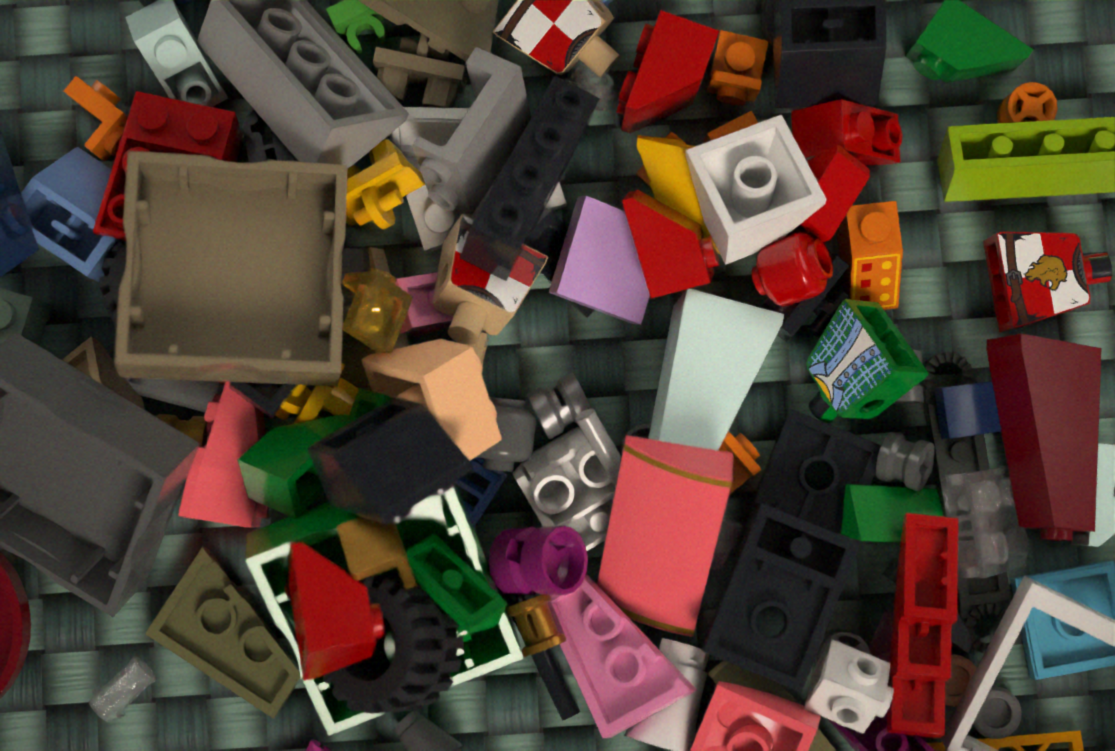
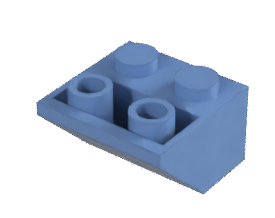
M76 147L33 176L21 192L28 217L32 222L36 242L87 277L99 282V278L105 276L102 270L105 259L115 258L111 249L118 242L126 244L127 241L94 234L93 228L112 169L79 147Z

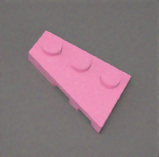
M585 575L583 583L575 592L567 595H550L551 600L548 602V606L559 633H564L567 639L560 646L602 738H611L697 691L688 679L589 575Z

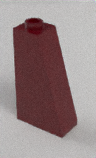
M1022 333L987 339L986 351L1019 527L1041 530L1040 539L1053 541H1073V532H1095L1102 348Z

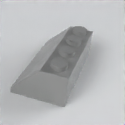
M211 0L197 39L198 45L299 162L347 165V168H349L407 120L409 113L307 0Z

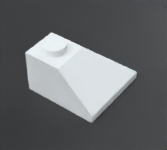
M782 114L686 150V159L704 223L725 265L755 254L762 248L784 238L826 203V197Z

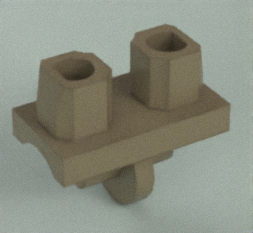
M422 33L420 40L402 37L400 52L376 47L373 63L377 72V79L400 104L405 102L409 82L426 86L422 102L423 107L452 108L457 93L464 94L467 77H464L465 66L448 62L451 52L446 49L441 54L427 45L430 38Z

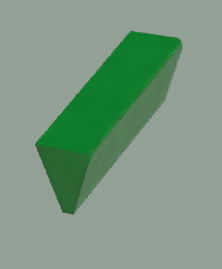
M846 484L841 535L860 541L901 542L903 520L906 513L944 517L938 490L922 488L920 491H915L899 486Z
M435 533L405 551L415 582L468 634L493 628L500 622L507 602Z

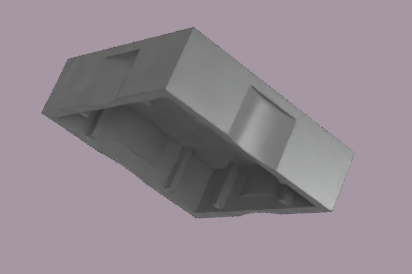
M15 333L0 345V548L25 559L54 582L114 617L148 578L200 443L20 334Z

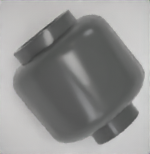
M489 397L497 412L496 422L502 440L476 457L484 458L483 469L513 472L514 462H525L532 457L536 416L530 410L525 409L526 401Z

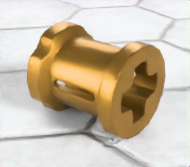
M541 594L506 608L508 616L515 617L525 644L521 650L524 657L567 641L565 634L558 632L549 609L550 595Z

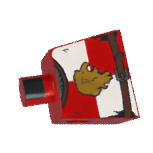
M999 232L983 241L999 333L1008 332L1090 304L1091 297L1088 285L1110 282L1112 278V264L1108 254L1103 252L1083 255L1080 238L1075 233Z

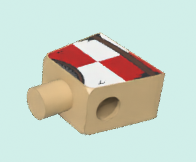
M517 0L493 30L497 37L559 75L571 71L581 60L601 78L620 57L612 47L599 37L614 19L612 13L601 0Z
M462 214L443 242L432 303L436 309L453 317L448 330L449 336L458 343L474 345L478 342L481 331L489 335H498L511 320L546 264L548 256L525 245L507 281H504L460 259L470 227L474 219Z

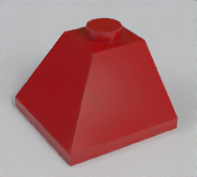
M304 543L291 544L287 580L303 681L318 678L371 657L376 638L383 637V622L379 604L370 605L367 587Z

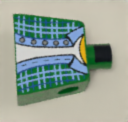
M844 299L806 360V368L820 388L808 406L811 413L825 423H832L838 415L842 418L871 419L878 416L924 380L929 372L878 302Z

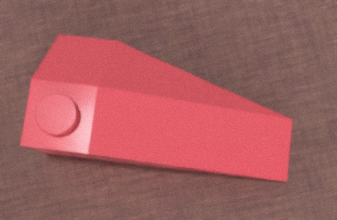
M218 381L219 384L224 385L222 395L216 394L212 402H208L204 419L207 422L206 431L209 434V438L203 448L198 447L186 478L178 516L249 528L260 527L261 519H269L270 517L269 507L248 498L238 459L266 434L264 413L229 388L230 382Z

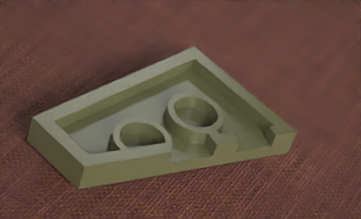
M202 547L145 634L262 712L274 718L301 679L298 663L207 547Z

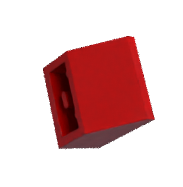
M660 10L655 26L645 24L635 53L637 54L633 63V67L639 69L638 74L628 71L618 99L619 104L616 113L624 115L621 131L631 134L693 105L719 30Z

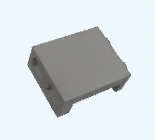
M478 47L474 49L466 61L475 101L445 146H438L418 137L412 145L430 199L443 209L453 211L457 208L470 215H473L507 162L531 119L521 66Z

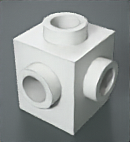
M832 639L812 670L804 709L842 726L864 733L875 716L884 717L891 704L894 689L887 686L891 663Z

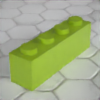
M1115 117L947 126L937 159L944 202L1114 193Z

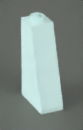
M686 289L674 304L649 439L719 450L783 324L784 314L701 291Z

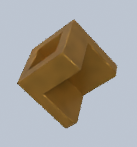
M359 517L337 525L348 566L355 580H361L397 566L405 588L409 589L417 586L395 523L384 525L365 517Z

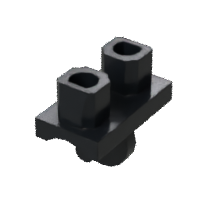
M837 256L832 261V277L827 279L824 292L818 296L783 307L775 304L768 297L760 308L784 314L783 324L777 335L785 342L790 337H793L812 312L817 315V318L809 326L808 330L820 338L843 300L851 299L842 290H838L830 301L823 299L849 267L840 257Z

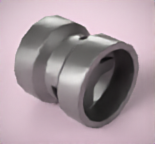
M573 372L560 378L557 386L551 389L539 388L527 394L548 439L563 433L566 425L577 422L575 418L578 414L591 408Z

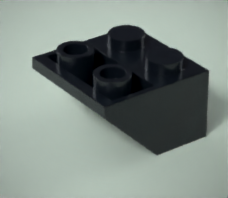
M778 0L772 6L775 109L811 107L840 99L862 105L878 104L887 49L886 0Z
M395 397L307 447L330 505L384 525L405 519L412 513V507L430 496H438L450 491L456 485L455 480L473 470L468 457L422 404Z

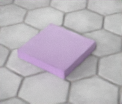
M578 196L549 293L631 324L641 325L650 294L626 213L589 196Z

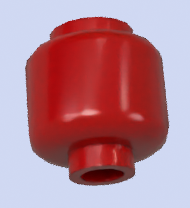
M796 232L785 236L762 248L757 254V265L752 268V279L757 291L761 295L767 294L775 304L782 307L818 296L824 292L827 279L831 278L833 274L831 257L825 244L820 239L814 240L804 232Z

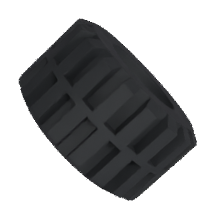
M369 576L357 580L367 587L370 605L379 604L383 637L376 638L371 657L323 675L325 683L334 684L332 694L339 701L347 700L348 708L354 711H365V714L423 708V705L433 704L440 699L439 692L448 691L454 681L450 677V673L459 671L462 660L457 658L456 655L457 649H463V637H457L456 627L460 625L417 583V586L406 589L401 576ZM389 623L395 636V654L392 663L389 662L385 651V633Z

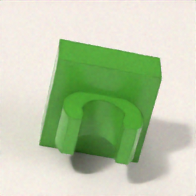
M343 0L326 8L338 36L342 40L347 38L351 49L356 54L363 52L358 40V36L363 30L369 29L374 31L380 43L386 41V33L381 23L385 18L360 1Z

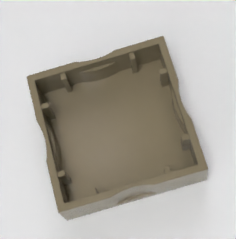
M128 151L123 223L127 240V259L124 276L119 287L115 366L119 376L122 378L338 386L341 374L343 318L341 277L346 226L347 165L278 160L257 163H234L214 159L209 156Z

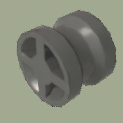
M890 432L883 441L877 458L876 476L878 480L890 483L894 480L904 482L908 489L920 491L925 486L932 470L935 455L933 443L919 440L916 443L909 442L903 434Z

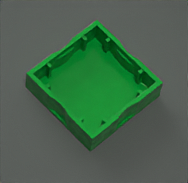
M456 485L444 494L430 496L412 507V513L408 517L395 523L405 551L435 533L502 597L499 588L491 577L488 561ZM329 501L305 510L297 519L288 517L249 532L246 539L245 561L275 624L282 630L293 647L302 681L303 677L287 580L290 546L293 543L302 542L352 576L337 525L362 517L330 505ZM396 566L371 576L401 575ZM506 608L497 625L490 629L471 633L472 640L463 642L464 654L456 656L462 660L459 671L450 673V677L454 681L451 686L458 685L524 658L516 629L511 617L508 616ZM389 623L385 633V651L389 662L392 663L395 645L392 640ZM323 676L303 681L328 736L385 714H365V711H354L348 708L347 700L339 701L332 694L334 684L325 683Z

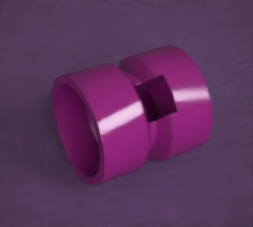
M567 526L506 529L494 539L490 548V574L495 585L503 593L511 595H535L538 593L543 595H567L575 592L581 586L587 573L588 557L586 546L582 537L573 528Z

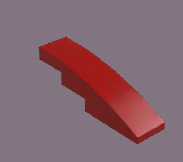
M906 513L904 515L890 654L889 686L894 689L887 712V733L940 738L945 735V682L951 678L952 625L957 621L958 518Z

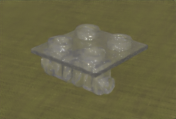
M1008 466L945 476L947 486H942L946 512L969 509L970 514L949 517L958 518V522L971 520L972 529L958 531V537L974 536V540L958 541V569H960L961 578L979 576L980 578H987L1026 566L1029 539L1025 529L1019 527Z

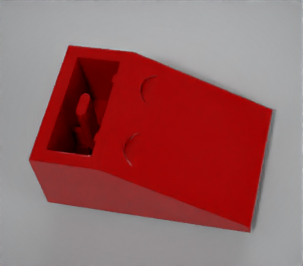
M136 91L93 228L94 234L126 240L123 223L128 151L200 155L237 163L244 136L236 113Z

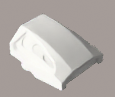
M576 427L534 451L532 457L522 462L512 474L543 527L567 526L573 528L582 537L586 551L606 539L615 486L581 428Z

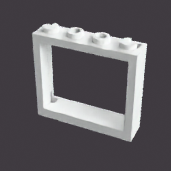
M1024 575L945 729V735L941 737L946 751H999L967 734L1032 607L1114 647L1115 619Z

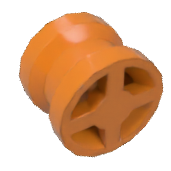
M1037 82L1024 83L1016 87L999 104L997 122L1015 123L1054 120L1058 110L1057 99L1053 92L1043 84Z

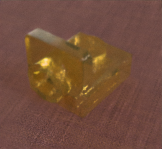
M370 268L367 272L345 273L342 284L356 294L342 329L377 353H392L413 297L396 285L397 280L394 276L383 270Z

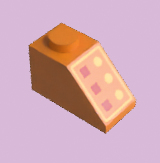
M889 201L853 205L836 230L840 258L849 265L842 274L844 292L851 298L850 300L878 302L884 310L897 309L899 306L903 257L897 202Z

